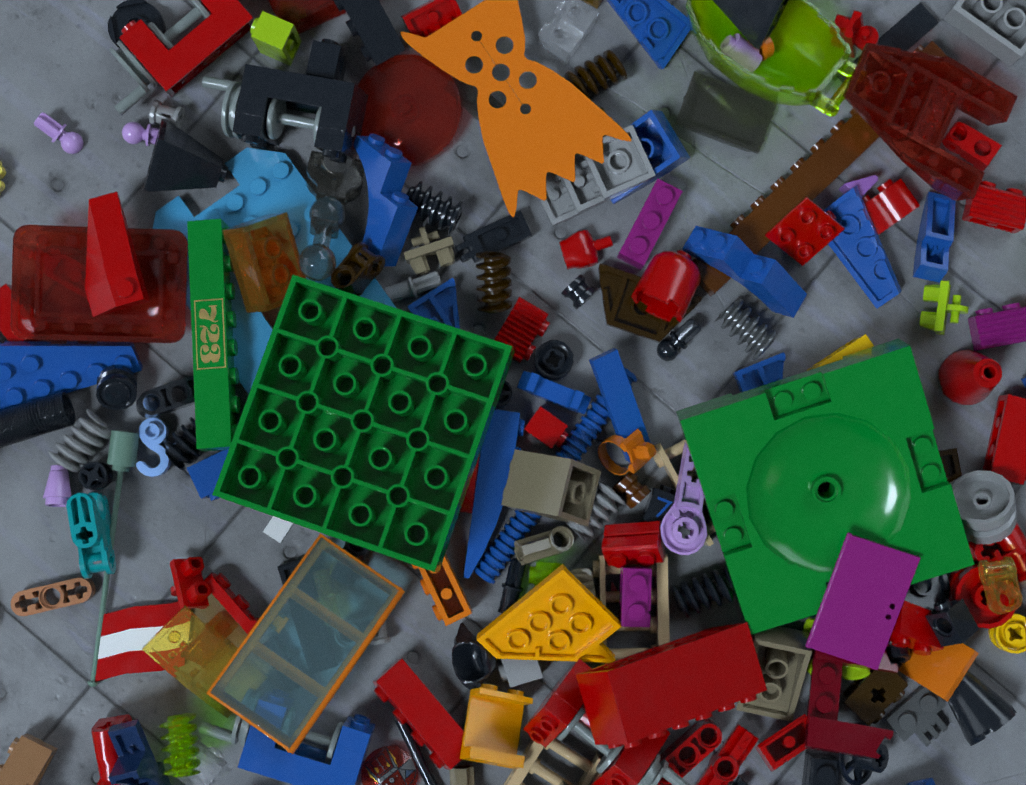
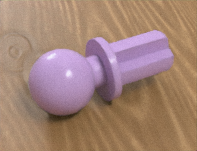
M44 112L35 120L34 125L51 137V142L54 143L58 139L65 152L76 154L83 148L82 137L76 132H66L64 130L67 126L66 124L62 126Z
M129 122L124 125L122 136L130 144H138L145 140L146 146H150V144H155L159 128H154L152 124H148L147 129H144L137 122Z

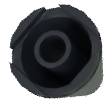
M969 670L948 701L970 746L986 738L985 735L992 731L995 732L1017 713L1008 702Z

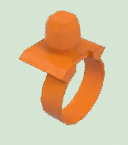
M636 429L627 438L618 435L609 436L598 447V456L602 465L609 472L620 476L625 475L629 471L635 474L656 455L655 446L644 441L642 432L639 429ZM607 442L616 444L624 452L628 453L630 458L628 468L620 467L614 463L607 453Z

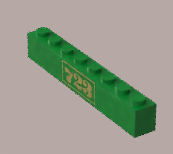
M222 219L187 221L196 446L201 451L229 450L238 426L236 413H240V399L235 394V385L239 384L238 368L234 367V356L238 355V345L236 339H233V328H236L237 319L231 305V300H235V287L233 283H230V272L234 271L233 256L229 255V244L233 243V234L231 227H228Z

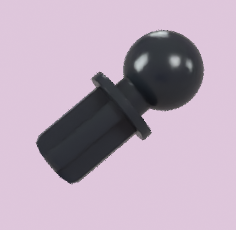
M691 318L676 332L671 331L672 339L662 340L657 346L659 358L664 361H672L677 357L679 347L686 349L688 347L687 343L701 331L698 322Z

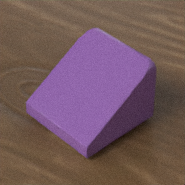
M873 175L845 183L839 188V191L844 195L857 185L860 195L863 197L878 181V177Z

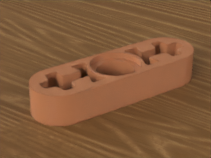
M78 577L19 591L11 599V609L18 616H28L89 601L94 596L95 584L90 578ZM79 582L81 586L87 587V591L83 593V598L79 593L68 596L67 590L79 587ZM51 588L57 589L60 593V601L55 605L50 604L46 599V594ZM24 596L26 599L36 597L39 599V603L31 604L27 609L25 606H20V601L24 600Z

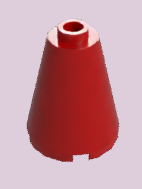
M960 350L949 355L942 362L938 372V380H940L943 394L952 402L960 405H974L982 402L990 395L1002 378L1001 366L995 360L973 350Z

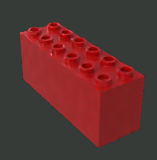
M748 622L713 626L576 674L595 745H608L609 749L624 745V748L639 746L642 744L641 739L645 737L649 739L666 735L665 730L672 727L673 730L685 728L690 725L689 720L695 718L696 721L708 719L713 716L712 711L717 709L718 712L735 708V702L747 703L757 699L756 694L767 690Z

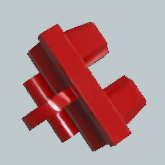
M854 10L851 18L837 14L831 29L832 33L835 34L833 42L834 45L846 49V56L855 58V47L864 51L876 47L879 41L878 31L872 26H864L862 12Z
M203 558L173 559L169 562L174 586L170 588L172 596H177L180 610L192 608L206 609L209 606L208 596L211 594L209 584L203 581L201 571L205 567Z

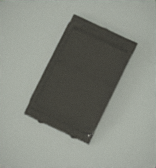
M694 71L686 95L683 97V103L675 124L740 150L758 154L764 142L771 118L774 116L777 101Z

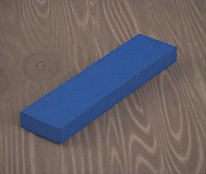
M612 348L589 359L616 435L627 438L636 429H639L642 432L644 441L651 443L618 350ZM622 450L625 460L630 462L628 453Z

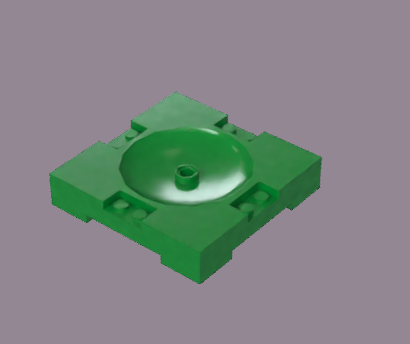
M899 338L843 356L842 360L735 395L730 393L676 411L745 622H748L751 635L817 614L848 532L919 556L920 561L910 585L975 565L953 489L947 481L933 430L935 428L911 347ZM830 482L829 488L826 491L818 492V486L821 483Z

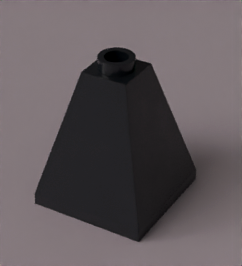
M789 0L713 1L755 48L760 49L775 30Z
M162 119L148 167L144 190L156 192L217 188L218 182L224 183L228 167L223 166V159L170 121Z

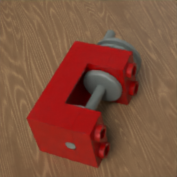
M189 0L194 8L164 34L153 22L147 25L141 19L137 23L134 20L129 22L121 30L123 35L119 37L129 50L119 40L117 45L120 48L115 51L111 47L109 51L136 80L139 86L115 105V109L123 115L150 92V89L147 87L150 83L156 87L158 82L173 97L247 34L254 21L253 17L238 0ZM201 17L205 19L176 45L173 46L171 44Z
M580 658L556 683L523 728L533 741L543 745L545 748L555 738L560 741L563 740L574 729L603 753L604 756L596 767L599 774L591 785H657L662 777L672 785H690L668 767L669 763L665 759L659 763L661 756L658 752L670 735L668 730H665L666 735L654 739L645 737L641 739V745L632 748H624V745L609 749L608 745H595L576 674L592 668Z

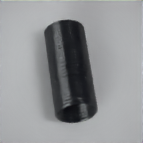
M61 391L50 396L38 398V400L35 399L31 402L28 401V403L25 402L1 410L0 448L52 431L55 432L71 425L74 426L76 422L75 411L68 395Z

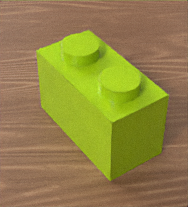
M262 11L260 17L255 18L251 25V38L260 53L291 66L302 42L294 24Z

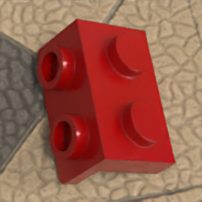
M430 0L401 17L409 33L428 37L462 15V12L456 0Z

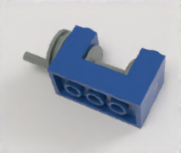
M249 688L242 701L245 706L290 737L298 728L294 726L297 709L293 707L295 699L289 697L290 693L280 689H273L272 692L268 691L265 694L263 691H258L255 695V689ZM355 714L354 717L349 716L345 723L339 722L332 737L309 731L303 740L328 748V751L301 743L294 754L288 753L286 749L239 716L236 717L232 731L202 722L199 733L233 744H237L240 739V746L244 748L238 768L292 785H357L376 724L370 723L371 719L363 715Z

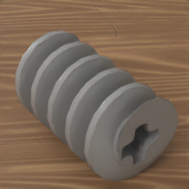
M89 409L86 410L90 417L89 420L82 417L78 418L82 425L81 428L73 425L70 427L74 436L63 434L62 436L66 444L55 443L59 452L54 453L48 450L49 455L59 465L73 472L80 471L79 463L86 464L88 462L86 454L91 456L96 454L94 446L102 447L104 445L101 437L109 439L111 435L108 425Z
M598 482L597 489L599 492H596L588 527L566 522L585 543L584 533L593 537L594 532L591 527L602 528L600 518L607 521L610 520L608 510L615 513L618 512L616 502L623 505L626 504L611 487L601 482Z

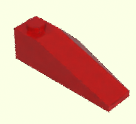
M118 192L89 199L85 291L93 317L150 302Z

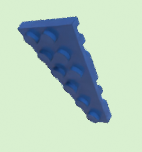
M5 341L3 344H0V411L61 391L69 393L96 385L97 377L100 376L101 371L106 367L115 365V368H122L124 366L133 373L142 371L143 365L133 342H97L96 344L67 342L66 344H51V342Z

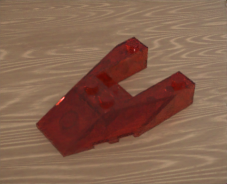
M866 43L843 97L900 160L931 188L954 201L974 199L985 173L939 147L956 108L981 123L990 126L1007 122L1018 96L951 57H938L927 55L928 53L909 52L901 50V48Z

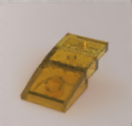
M184 606L143 646L142 650L182 685L226 718L233 713L206 693L238 648L229 639L225 640L207 622H202L188 607ZM247 658L224 691L242 703L247 690L253 688L256 691L268 679V676Z

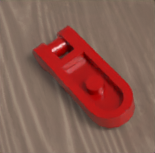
M213 572L210 573L203 581L209 584L213 596L242 629L249 634L260 617L256 618L248 610L250 605L242 595L238 594L236 596L229 588L231 586L230 581L222 573L218 575Z

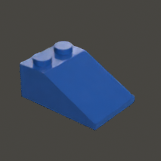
M650 110L631 124L637 133L656 176L611 199L613 204L663 177L690 159L689 154L662 111Z

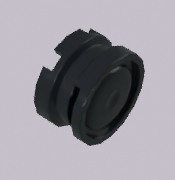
M549 340L541 344L534 356V366L537 372L543 378L549 380H559L565 377L570 372L574 362L570 347L559 340Z
M114 365L103 369L100 376L97 377L96 397L98 402L110 410H123L133 405L137 397V378L135 373L124 366L122 368H115Z

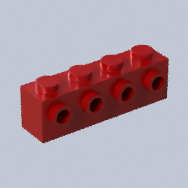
M402 658L397 659L373 681L376 686L373 691L382 702L385 703L387 700L395 708L392 711L393 715L402 725L407 723L411 727L413 732L410 735L418 745L422 747L425 744L432 752L429 757L439 769L444 767L451 770L462 760L460 759L464 731Z

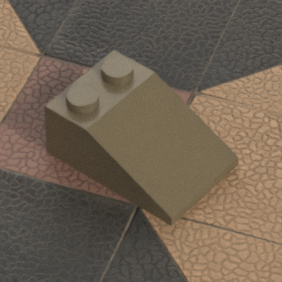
M778 626L751 635L767 690L756 694L757 699L747 703H740L738 701L736 710L792 722L812 654V648L805 647L809 632Z

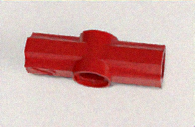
M737 723L719 751L711 756L708 767L695 785H728L730 781L737 777L739 767L759 738ZM721 761H730L728 771L724 773L717 771V766Z

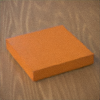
M964 643L944 646V650L933 651L928 656L917 655L911 649L910 660L902 663L898 671L948 702L979 653Z

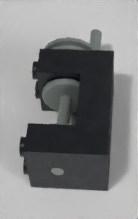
M245 64L242 83L208 76L203 77V87L226 91L221 110V126L226 137H235L243 142L250 143L252 147L267 149V145L277 147L278 138L281 136L285 125L312 129L314 147L322 151V156L330 158V161L346 164L347 160L356 161L357 152L353 144L356 136H361L369 95L355 83ZM287 109L316 114V117L309 118L287 114Z

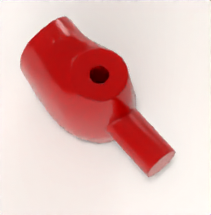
M582 230L560 241L559 245L567 270L573 268H588L598 264L597 251L612 247L613 243L610 236L593 240L588 230Z

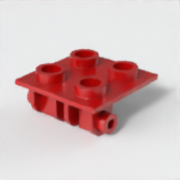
M806 197L770 229L765 236L803 266L844 230V227L835 220L836 216L830 210L827 212L823 211Z

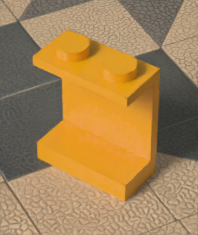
M481 684L480 688L471 689L460 759L510 769L524 768L525 756L517 755L524 705L533 704V698L525 697L523 691L507 689V693L497 691L498 686L491 684Z

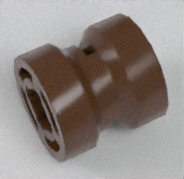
M629 471L612 489L618 495L623 494L626 505L632 509L651 490L646 484H641L637 481L638 475L636 473L633 474Z

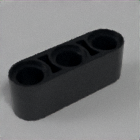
M194 375L143 392L136 402V410L139 415L144 418H154L194 405ZM181 389L185 394L184 401L177 402L173 400L171 390ZM147 397L154 398L158 404L157 410L149 411L145 409L143 399Z

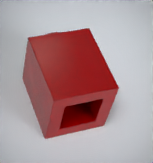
M541 406L524 428V431L550 449L554 445L560 447L569 435L565 432L568 425Z

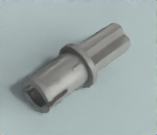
M434 271L414 279L409 276L408 280L387 286L385 290L394 304L413 296L417 298L418 293L438 287L442 284L439 273Z

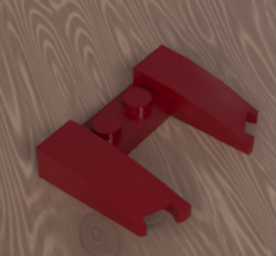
M813 649L804 748L879 759L881 755L876 750L884 737L891 740L894 731L838 721L842 666L875 669ZM885 650L878 671L898 673L897 663L891 665Z

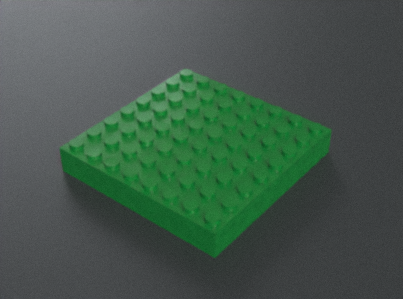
M292 275L212 495L439 573L515 353L513 346Z

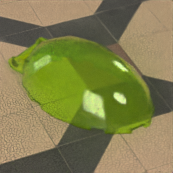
M687 0L686 11L691 33L708 62L743 91L768 102L791 106L811 105L826 115L833 117L839 112L840 104L856 83L861 82L866 76L865 71L860 66L848 60L852 51L849 43H846L839 34L841 31L834 21L831 23L819 14L820 9L808 0L788 1L775 30L770 35L774 44V54L772 57L761 62L754 72L748 71L731 57L721 52L720 45L728 35L739 33L746 40L748 39L713 0ZM840 74H843L847 78L831 99L826 97Z

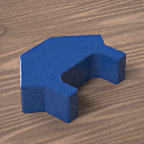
M523 371L517 388L533 396L584 415L591 400V397L581 391L570 389L533 372Z

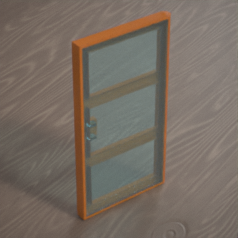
M320 533L206 694L282 746L288 753L294 754L405 591Z

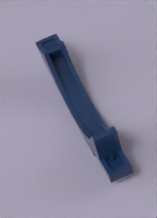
M138 719L110 727L108 734L118 755V759L108 777L111 785H171L163 762H156Z

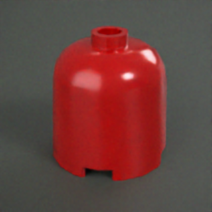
M684 251L660 252L652 258L631 297L636 304L641 301L648 307L645 310L647 313L668 322L673 317L678 322H681L700 283L701 275L699 268L691 260L692 257Z

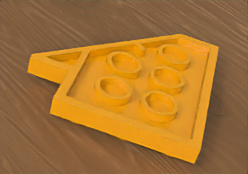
M562 564L477 634V641L496 659L577 662L580 658L583 662L610 663L616 660L615 654L603 641L621 627V622Z

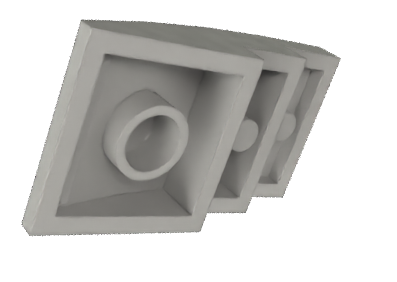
M633 125L623 128L630 136V142L610 136L603 137L604 163L601 164L581 154H575V182H571L554 173H547L546 201L540 199L552 227L597 207L656 176Z

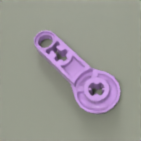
M686 441L683 447L674 504L666 513L660 525V536L664 545L670 551L679 555H690L697 552L704 545L707 537V525L702 511L704 495L699 480L696 479L691 482V476L687 475V472L693 470L694 465L692 462H689L691 457ZM683 523L686 524V529L690 530V535L684 536L685 539L682 538V533L678 532V527H682Z

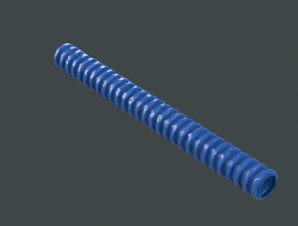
M624 367L632 389V382L636 383L638 379L631 371ZM602 394L595 396L597 400L590 403L592 407L590 409L587 408L585 416H581L580 419L582 421L580 424L576 423V430H571V437H566V444H562L560 446L561 451L555 453L557 457L569 458L575 461L582 460L580 456L582 453H587V446L591 447L592 439L596 440L597 432L601 433V426L606 425V419L610 418ZM515 510L516 515L514 517L511 516L509 518L511 522L504 525L506 528L504 532L502 530L499 532L501 536L499 539L495 538L494 541L496 543L494 546L490 545L489 553L485 552V559H480V566L475 567V573L486 582L494 584L496 582L494 578L501 575L499 572L501 568H506L504 565L506 561H511V554L515 555L514 542L526 538L525 534L531 532L530 527L532 525L535 526L537 524L535 520L537 518L540 519L541 516Z

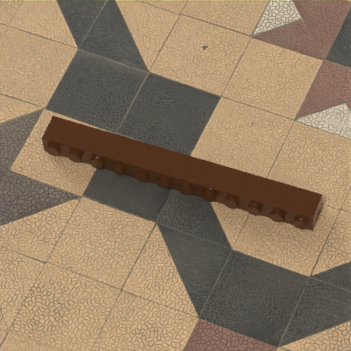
M933 40L926 47L920 44L909 55L912 60L906 66L900 63L889 74L892 79L886 85L881 81L869 93L872 98L866 104L861 100L849 112L852 117L846 123L841 119L830 130L833 135L826 142L821 138L810 149L813 154L807 160L801 157L790 168L793 173L787 179L781 176L770 187L773 192L767 198L761 195L750 206L753 211L747 217L741 214L730 225L733 230L729 234L738 236L754 254H757L771 241L765 236L770 229L806 197L813 201L956 64ZM696 258L692 260L700 271L701 279L699 285L710 297L731 279V277Z

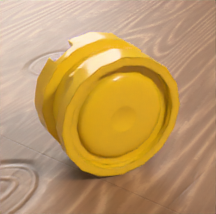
M1014 613L1012 618L1003 625L988 629L990 640L997 648L1016 654L1026 651V617Z

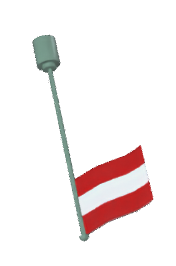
M111 430L107 464L112 465V470L118 471L110 526L112 549L114 548L123 472H129L130 467H136L140 438L139 433ZM105 571L91 679L87 681L88 685L95 687L100 680L130 673L163 671L184 664L191 609L180 610L179 602L176 601L164 604L132 606L105 614L110 575Z

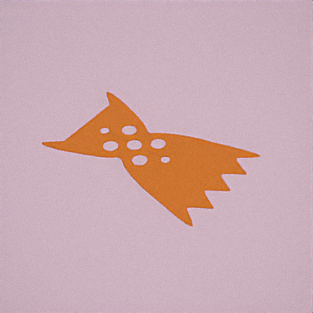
M484 0L428 37L400 32L402 38L427 60L459 81L477 88V109L483 142L503 200L512 217L516 213L519 190H523L546 201V175L548 172L575 182V154H581L601 164L604 163V135L623 141H631L630 136L611 117L572 83L546 66L528 60L525 57V35L518 0ZM474 31H479L482 34L480 41H474L471 38ZM501 37H508L513 41V49L507 54H502L496 49V42ZM476 56L482 60L483 67L480 72L470 73L466 70L465 63L468 58ZM498 64H504L510 70L509 77L504 81H498L492 75L493 68ZM524 72L534 73L537 78L535 86L530 89L523 88L519 83L520 75ZM495 91L503 92L506 96V103L501 108H494L489 103V96ZM522 104H528L531 107V111L528 114H523L520 111Z

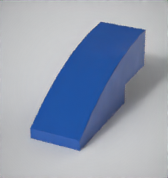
M928 192L919 227L913 277L940 283L947 273L949 248L954 241L956 197Z

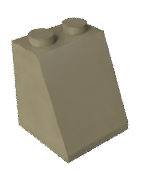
M515 449L513 459L510 462V471L503 490L501 505L514 510L588 527L601 471L573 459Z

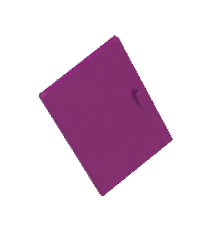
M848 532L805 647L878 670L920 557Z

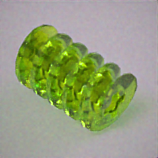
M196 713L170 715L166 717V722L159 725V728L168 729V733L160 736V740L169 741V745L161 748V751L170 753V756L162 760V763L172 766V768L163 772L164 775L185 777L201 773L200 770L194 769L200 766L201 760L193 758L199 754L200 749L191 746L199 740L197 735L190 734L198 728L196 724L189 722L197 717Z

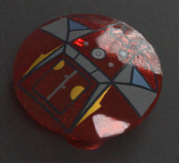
M396 745L384 746L374 750L364 761L361 770L363 785H416L418 779V769L414 759L407 751Z

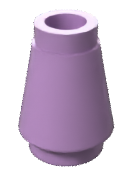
M52 465L43 495L45 506L66 507L67 500L72 496L68 469L61 465Z

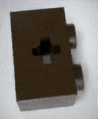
M870 669L871 674L865 678L854 680L842 692L840 700L866 725L876 724L884 717L886 713L884 710L891 703L898 702L905 694L904 689L908 684L897 673ZM873 688L877 689L876 692L879 694L877 698H874L871 693Z

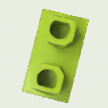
M941 281L940 285L924 286L923 301L935 302L938 305L937 312L921 311L920 327L934 330L937 335H945L947 313H951L950 323L958 324L959 314H968L969 307L961 305V295H953L952 304H949L950 281Z

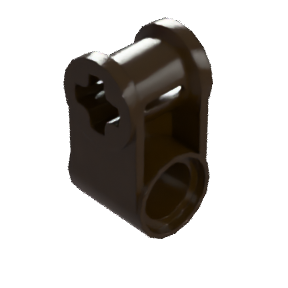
M359 242L351 248L348 255L333 270L331 283L336 289L360 296L372 280L383 270L385 258L379 254L375 255L369 250L368 245Z

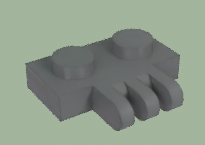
M922 685L883 717L901 740L905 742L915 733L926 747L931 744L928 737L924 735L927 731L934 739L940 736L933 728L935 724L943 732L948 729L937 715L947 704L941 697Z

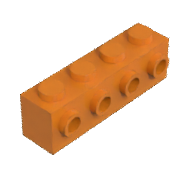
M446 553L439 573L412 565L414 570L419 568L423 577L420 580L421 586L425 594H431L435 602L432 609L438 621L443 620L445 626L472 614L473 610Z

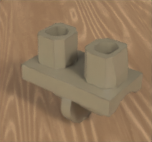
M424 227L419 228L421 236L413 238L411 241L413 247L424 244V246L403 252L407 264H411L417 276L430 272L426 258L437 255L441 268L455 264L453 252L455 246L451 236L430 243V241L440 238L437 230L427 234Z

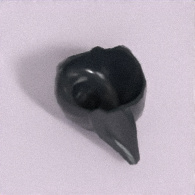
M464 623L459 625L452 649V665L456 676L469 690L480 688L483 681L494 672L496 658L477 641L476 637Z

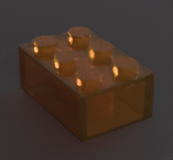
M287 212L265 215L222 230L247 313L266 312L280 307L292 275L306 279Z

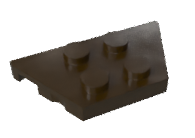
M601 263L599 264L598 273L607 326L659 343L680 323L675 317L670 322L659 319L645 311L648 307L641 301L637 304L633 301L631 296L641 279L640 276ZM693 296L683 319L701 302L702 297Z

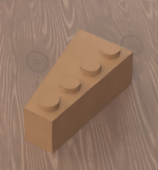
M28 733L20 738L16 737L7 752L10 756L5 764L0 765V785H38L58 748Z

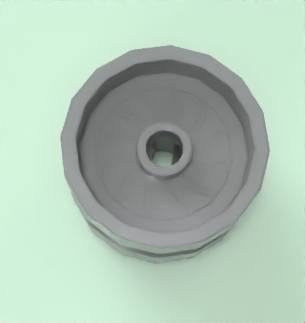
M977 470L964 474L954 482L952 489L968 541L975 544L989 545L1002 541L1012 533L1017 525V507L1014 490L1007 479L992 471Z

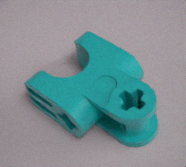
M91 492L89 494L76 493L67 500L66 508L71 538L78 547L81 574L84 579L92 578L93 573L106 571L108 575L114 574L116 572V559L110 538L111 515L108 499L105 495L98 492ZM94 561H102V563L99 564L93 563Z

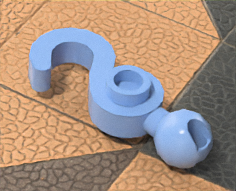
M147 397L143 401L145 409L149 411L157 410L158 404L156 400L153 401L151 397ZM160 416L144 420L139 426L138 431L142 442L160 456V464L156 468H151L144 461L136 463L138 470L145 476L150 477L163 475L171 465V460L165 453L166 447L161 445L164 443V439L167 440L169 429L167 424L160 419Z

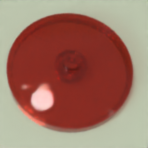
M413 54L393 56L378 66H373L359 82L358 86L369 95L361 136L376 134L383 137L387 145L402 151V156L412 163L411 167L423 165L436 159L455 140L463 116L462 99L459 89L450 74L437 67L425 57Z

